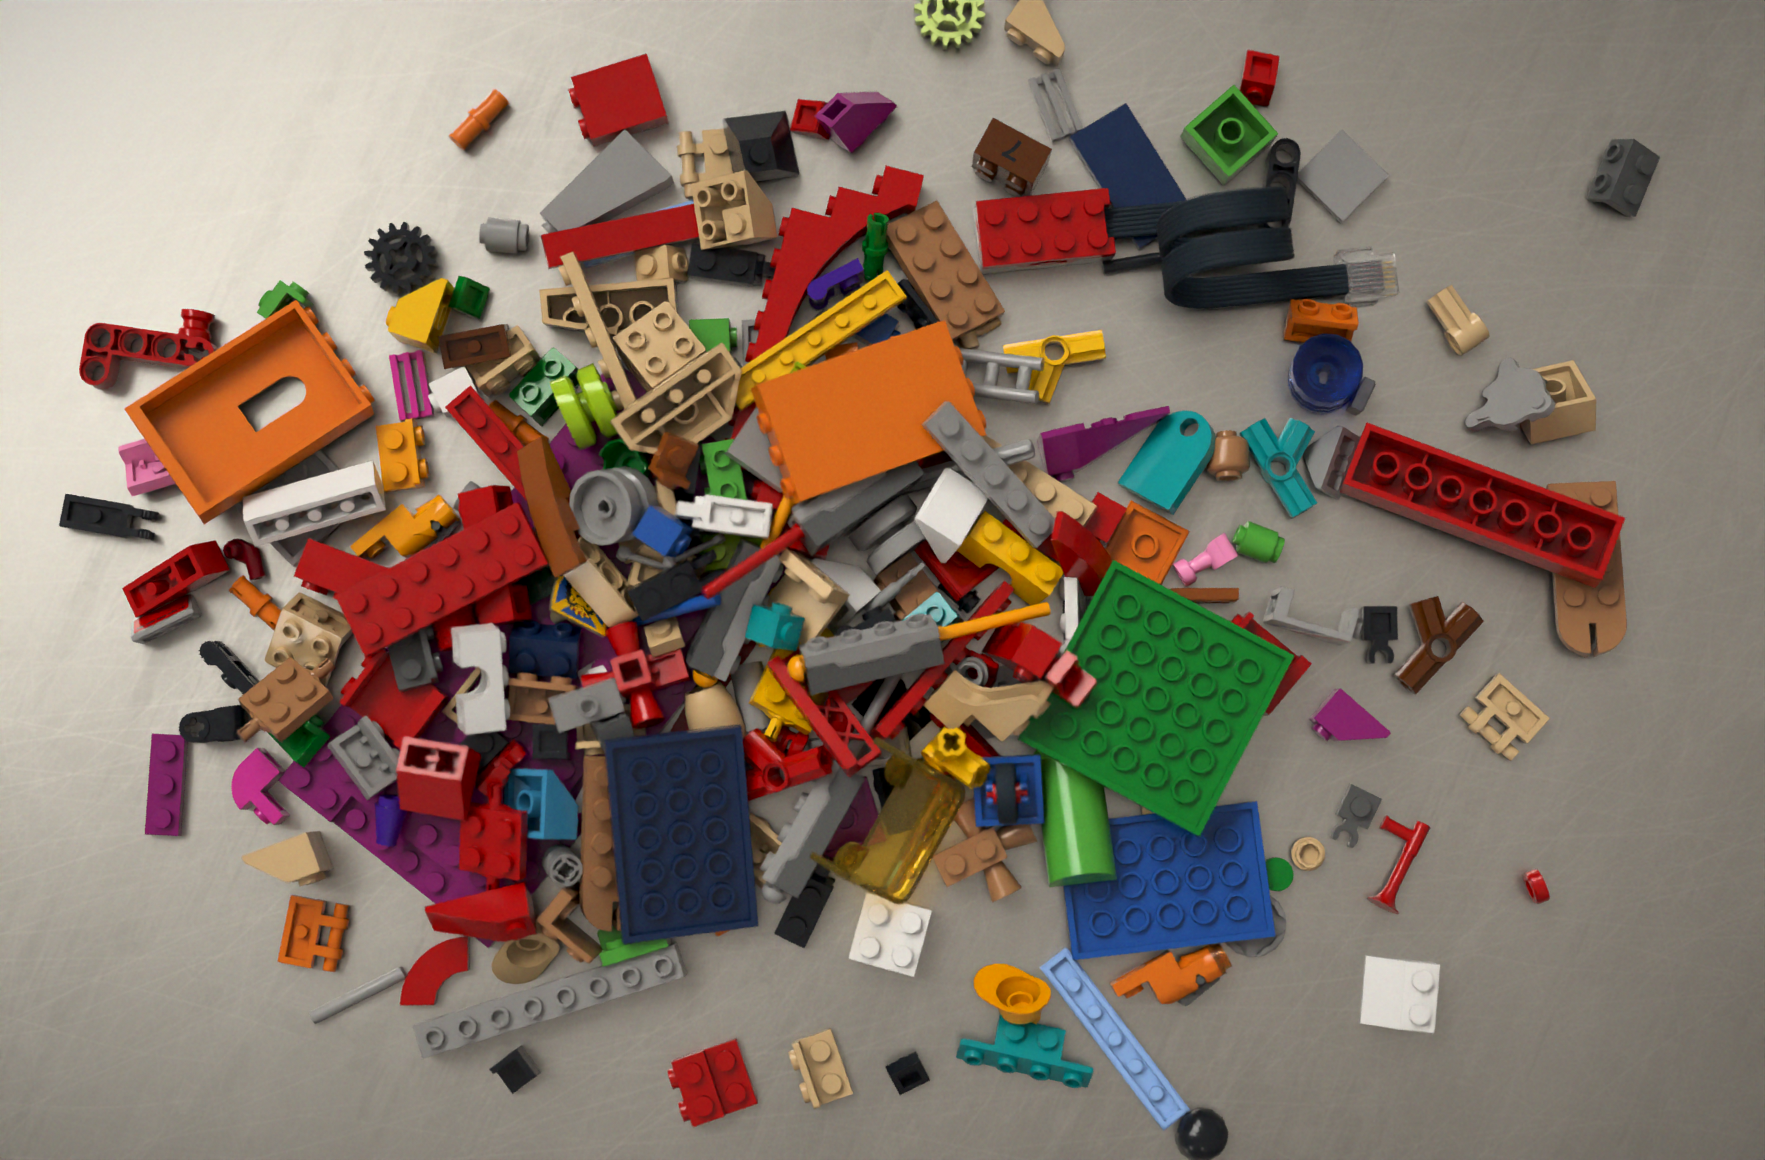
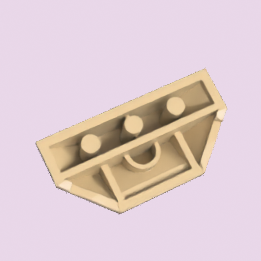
M720 343L637 399L610 422L630 450L655 454L665 431L697 444L732 419L742 370L724 344Z

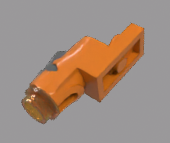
M1220 943L1213 946L1208 944L1198 951L1180 956V961L1176 962L1172 953L1166 950L1109 982L1118 997L1124 994L1127 999L1141 992L1144 989L1142 984L1147 981L1160 1004L1179 1002L1184 1006H1188L1217 983L1220 977L1226 974V970L1232 967V964Z

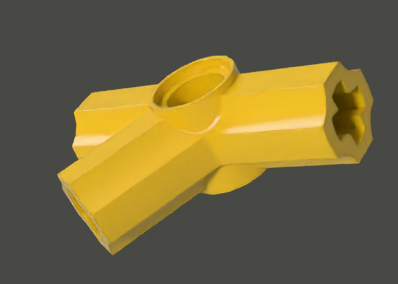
M1102 330L1065 336L1052 335L1045 339L1003 345L1005 354L1044 358L1043 371L1032 370L1029 390L1039 391L1038 401L1048 404L1051 402L1065 365L1106 359ZM1050 344L1060 345L1064 351L1063 357L1059 360L1049 359L1045 354L1046 347ZM1006 367L1007 374L1017 373L1019 368Z
M943 727L921 751L925 768L929 772L933 770L941 773L947 771L970 789L980 787L987 780L988 773L991 770L989 763L966 747L964 740L966 735L959 728L948 729Z

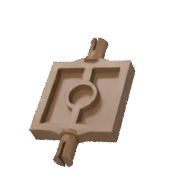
M290 656L238 699L241 706L252 718L241 729L236 731L238 736L246 743L257 732L263 730L271 733L282 742L334 699L330 691L321 683L324 677L336 669L333 663L328 658H325L323 662L311 671L303 668Z

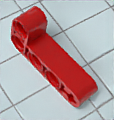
M95 323L87 329L84 337L79 374L85 383L100 390H107L118 379L121 360L187 369L200 361L197 357L189 354V350L196 353H203L206 350L209 355L219 348L201 337L107 323ZM104 333H109V344L100 348L98 345L100 336ZM142 337V349L132 353V342L136 338ZM175 342V353L173 356L165 358L163 351L165 346ZM99 365H103L105 368L104 376L94 381V369Z

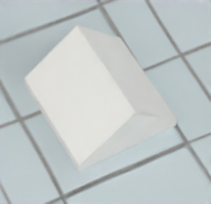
M950 468L943 470L914 518L932 550L942 563H946L960 547L988 500L974 483Z

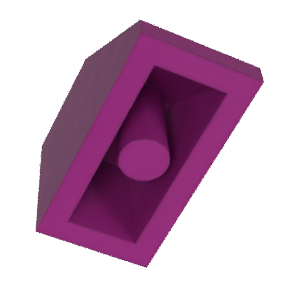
M1341 688L1334 689L1309 718L1315 724L1312 730L1325 741H1328L1330 738L1333 741L1387 738L1391 734L1387 728Z

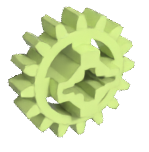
M919 0L922 4H914V12L921 14L915 18V25H924L920 35L925 37L930 34V44L933 46L938 40L943 41V49L946 50L949 42H954L956 48H960L961 39L963 38L971 43L973 41L971 31L975 33L981 32L982 26L976 21L985 20V13L978 11L984 7V0ZM932 1L936 12L929 19L927 10ZM970 6L972 16L967 23L963 13ZM946 8L948 11L955 9V16L953 17L951 14L944 16V9ZM941 30H952L953 32H943Z

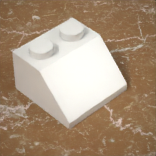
M1365 955L1359 1023L1399 1030L1434 1033L1440 965L1426 961Z

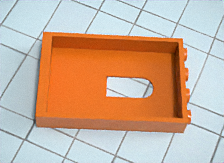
M297 300L124 408L203 524L211 521L243 500V497L251 495L374 415L371 403L375 400L364 384L358 387L352 378L356 373L346 358L341 361L334 353L338 348L327 332L321 335L315 326L319 323L315 314L309 306L303 309ZM294 377L301 380L306 387L304 400L298 406L255 432L239 409V406L283 378Z

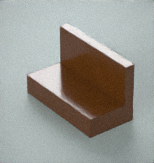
M508 324L438 336L444 369L511 357L507 331H509Z

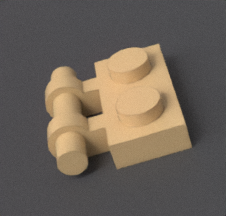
M724 128L702 130L703 143L701 144L693 143L691 131L679 133L680 145L677 146V155L681 158L683 174L680 175V186L684 187L685 199H693L691 184L733 173ZM704 156L706 173H696L694 157Z
M1500 673L1496 674L1475 697L1485 708L1477 714L1470 706H1467L1460 714L1469 723L1467 727L1475 734L1477 732L1480 733L1491 743L1490 748L1497 754L1502 753L1510 761L1519 753L1510 742L1517 736L1525 744L1529 743L1550 719ZM1493 716L1507 727L1502 734H1499L1487 723Z

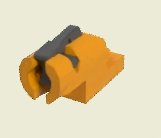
M438 494L434 499L416 508L417 513L415 514L404 504L399 505L350 547L358 557L365 559L369 556L372 559L386 548L384 543L389 540L401 556L409 558L417 554L418 551L429 548L446 539L458 526L460 518L444 498Z

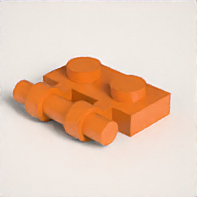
M291 895L277 962L313 968L315 956L325 957L322 970L336 972L338 959H342L344 950L340 947L344 929H348L349 919L346 917L349 905L336 903L334 914L331 916L324 914L325 900ZM322 925L331 927L327 946L318 944Z

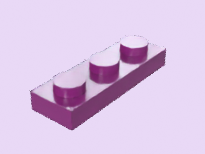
M152 733L145 834L182 836L188 741L184 740L181 735Z

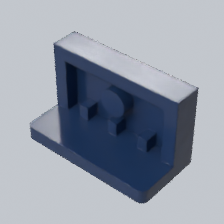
M533 620L514 623L509 637V673L577 679L579 641L582 635V628L573 627L567 623L555 625L539 624Z

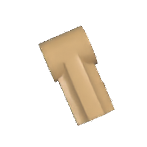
M1452 285L1446 287L1426 302L1446 330L1444 332L1445 337L1458 355H1464L1489 338V331L1484 322L1477 314L1469 311Z

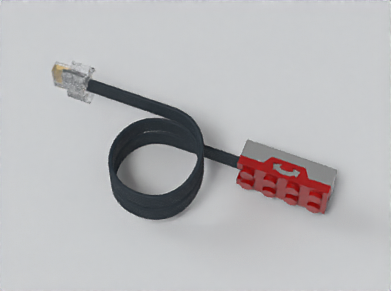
M1285 187L1228 190L1197 196L1185 201L1109 209V189L1101 188L981 200L975 202L973 209L979 265L982 274L1112 260L1116 254L1114 239L1158 235L1159 253L1163 260L1161 270L1164 295L1169 302L1180 307L1198 309L1290 301L1291 299L1299 300L1344 295L1339 303L1361 308L1374 306L1378 303V298L1399 294L1395 253L1373 254L1372 246L1338 250L1334 254V263L1336 265L1220 277H1188L1207 269L1293 259L1295 255L1293 253L1292 230L1289 227L1225 232L1202 238H1182V236L1193 231L1286 220L1290 215L1288 213L1287 190Z

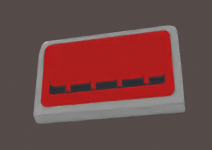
M187 594L134 620L131 623L132 641L145 644L201 617L202 613L194 596Z

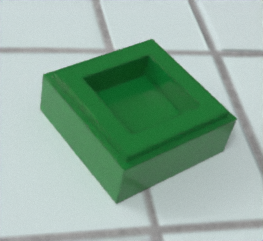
M458 276L448 307L472 318L480 319L490 288L465 276Z

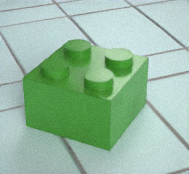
M1232 85L1184 127L1180 138L1215 177L1225 185L1268 148L1276 139L1278 132L1235 85Z

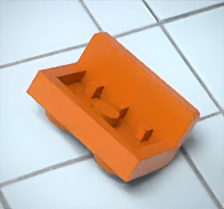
M1291 299L1283 332L1284 340L1350 348L1353 332L1358 329L1359 325L1357 307H1351L1344 303L1327 304L1311 299Z

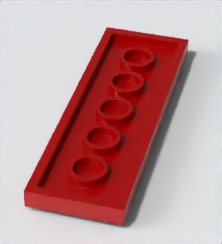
M516 502L335 595L364 656L370 657L549 565L520 503Z

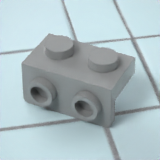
M364 716L357 725L329 742L327 747L368 801L397 781L396 768L400 752L395 748L391 749L385 741V734L381 726L376 721L371 722L368 716Z

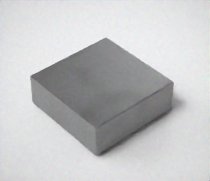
M1368 377L1360 380L1345 411L1355 416L1363 412L1376 386V381Z

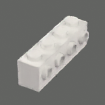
M373 461L243 497V522L255 547L386 510L383 484Z

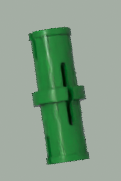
M881 213L868 215L866 239L862 242L864 278L870 281L883 273L884 257L888 253L886 234L889 218Z

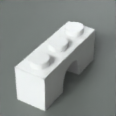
M492 623L452 627L453 661L461 668L474 666L479 667L481 670V681L476 689L469 693L456 694L458 728L465 735L506 730V719L510 718V706L508 699H504L503 686L508 685V673L506 666H502L501 653L506 651L504 633L500 632V629Z

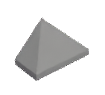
M1336 426L1306 448L1303 458L1315 488L1334 499L1340 498L1343 481L1361 437L1343 426Z

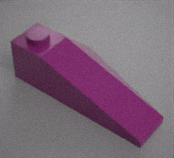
M1169 406L1131 413L1123 416L1124 420L1120 421L1112 417L1101 419L1098 422L1092 423L1091 428L1085 429L1084 423L1040 433L1037 444L1044 472L1059 482L1074 479V473L1081 471L1168 416L1170 413Z

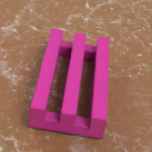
M416 350L412 353L405 352L400 355H389L399 420L403 422L405 419L410 418L420 419L434 416L433 406L428 398L430 388L424 351ZM411 360H417L425 408L423 411H419ZM399 362H404L411 413H407Z

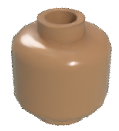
M1226 430L1217 432L1214 454L1207 464V471L1216 476L1218 481L1242 479V474L1250 468L1248 441L1243 437L1237 436L1236 431Z

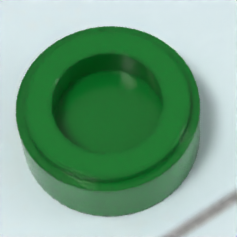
M1277 857L1265 860L1269 890L1282 891L1288 888L1294 876L1291 865L1286 860Z

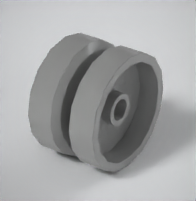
M619 467L597 470L583 475L576 481L570 493L569 505L580 527L577 531L578 534L589 543L602 546L638 539L632 535L648 507L650 505L658 506L655 489L644 474L637 469Z
M908 494L903 495L891 504H887L871 515L849 536V539L858 551H866L879 543L880 546L867 559L868 565L876 576L909 552L912 553L926 540L915 521L906 527L904 525L915 515L917 506Z

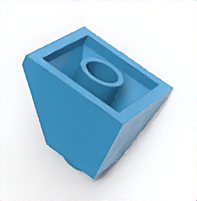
M510 769L509 780L504 788V804L512 809L528 811L527 838L577 840V827L579 823L578 804L553 770Z

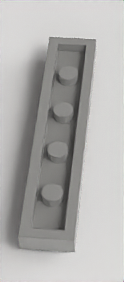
M949 401L941 404L921 424L1032 547L1037 548L1053 532L1055 518Z

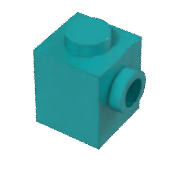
M774 602L772 607L753 604L745 637L771 648L796 651L804 617L791 613L793 607Z

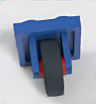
M1041 754L981 757L989 763L991 770L988 773L987 780L980 787L974 788L976 827L1044 824Z

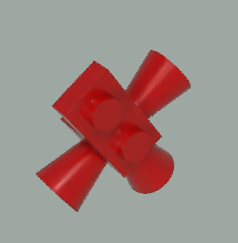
M626 622L610 627L605 631V634L617 655V658L610 660L613 671L581 675L582 686L585 687L614 678L621 695L626 700L630 699L632 729H644L663 722L665 717L651 692L691 680L682 648L653 657L652 654L646 655L643 649H639L637 622Z

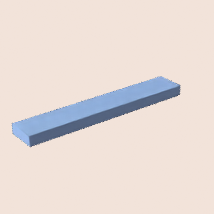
M1067 947L1039 967L1163 1131L1190 1111L1189 1107L1077 960H1072V954Z

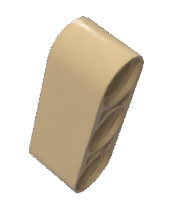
M582 536L578 538L577 541L587 562L568 572L564 577L609 628L621 623L630 622L639 614L627 589H625L627 579L597 544L589 543Z

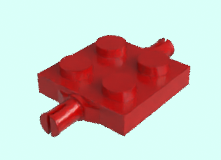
M498 782L488 784V802L483 804L471 802L467 821L460 820L459 870L479 873L485 876L486 891L500 888V878L520 881L526 877L528 811L512 809L503 804V784H498Z

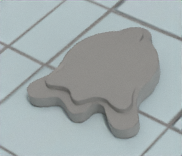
M1513 358L1505 359L1499 366L1498 378L1483 390L1482 396L1487 400L1486 404L1467 417L1466 426L1474 432L1490 426L1498 427L1501 430L1514 431L1519 430L1516 425L1526 419L1534 422L1548 417L1555 409V401L1546 389L1547 381L1536 370L1520 368Z

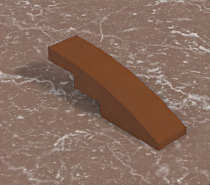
M541 436L518 450L517 453L529 511L542 549L556 578L586 563L587 560L574 534L580 527L567 501L570 499L571 489L546 436Z

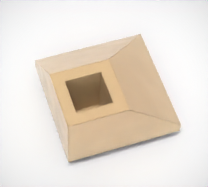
M740 171L691 184L701 250L746 245L778 238L773 205L748 171Z

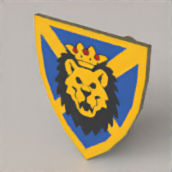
M564 575L558 577L554 582L550 600L551 621L554 624H558L567 619L604 637L606 624Z

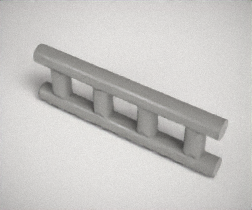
M959 348L963 356V365L961 366L965 377L968 363L987 365L984 384L972 383L975 390L974 397L1032 404L1038 403L1039 391L1029 390L1032 370L1043 371L1044 358ZM1000 366L1019 368L1016 388L997 386Z

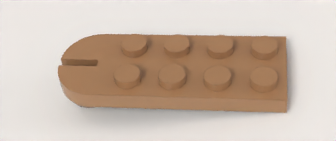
M1616 481L1551 483L1546 486V489L1618 515ZM1620 534L1603 579L1596 588L1552 572L1558 636L1569 650L1584 658L1591 654L1589 625L1595 629L1596 648L1593 650V658L1613 650L1622 641L1626 633L1627 618Z
M584 756L581 864L583 871L580 877V909L584 917L594 927L603 931H612L613 925L618 931H621L605 756ZM614 901H617V908L612 912V904Z

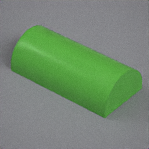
M1035 751L1032 755L1041 754L1044 824H1041L1049 887L1116 880L1117 875L1104 786L1045 754Z

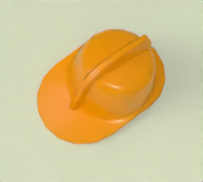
M1007 964L985 966L977 972L974 978V989L978 996L987 1003L997 1007L1002 1018L1011 1024L1020 1025L1029 1022L1037 1024L1041 1018L1042 1009L1051 998V989L1046 982Z

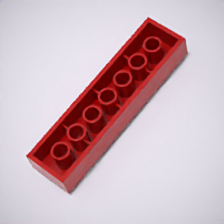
M1367 422L1340 490L1342 494L1596 588L1603 579L1625 517Z

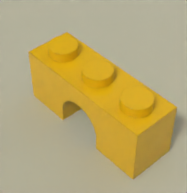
M986 511L976 518L962 544L957 549L959 553L979 568L985 564H993L1004 569L1012 578L1009 585L1015 589L1013 593L1030 606L1039 604L1050 596L1063 575L1062 568L1032 547Z

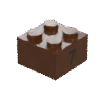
M992 118L974 151L972 168L976 169L975 174L988 182L996 180L1004 184V189L1013 196H1031L1049 163L1052 149L1005 123Z

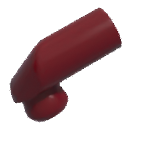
M233 539L225 543L223 547L225 556L246 564L250 581L267 577L261 553L257 546L255 547L243 539Z

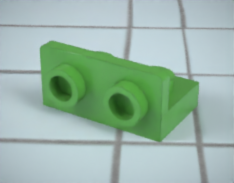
M612 926V931L599 930L597 932L602 948L599 955L603 967L669 947L671 944L670 938L623 944L621 931H618L614 926Z

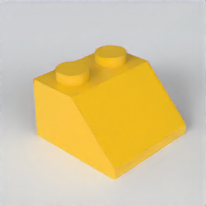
M440 278L398 299L396 307L392 306L386 318V325L389 326L388 332L399 342L437 354L440 346L438 336L444 334L452 308L448 306L454 291L453 285L447 279Z

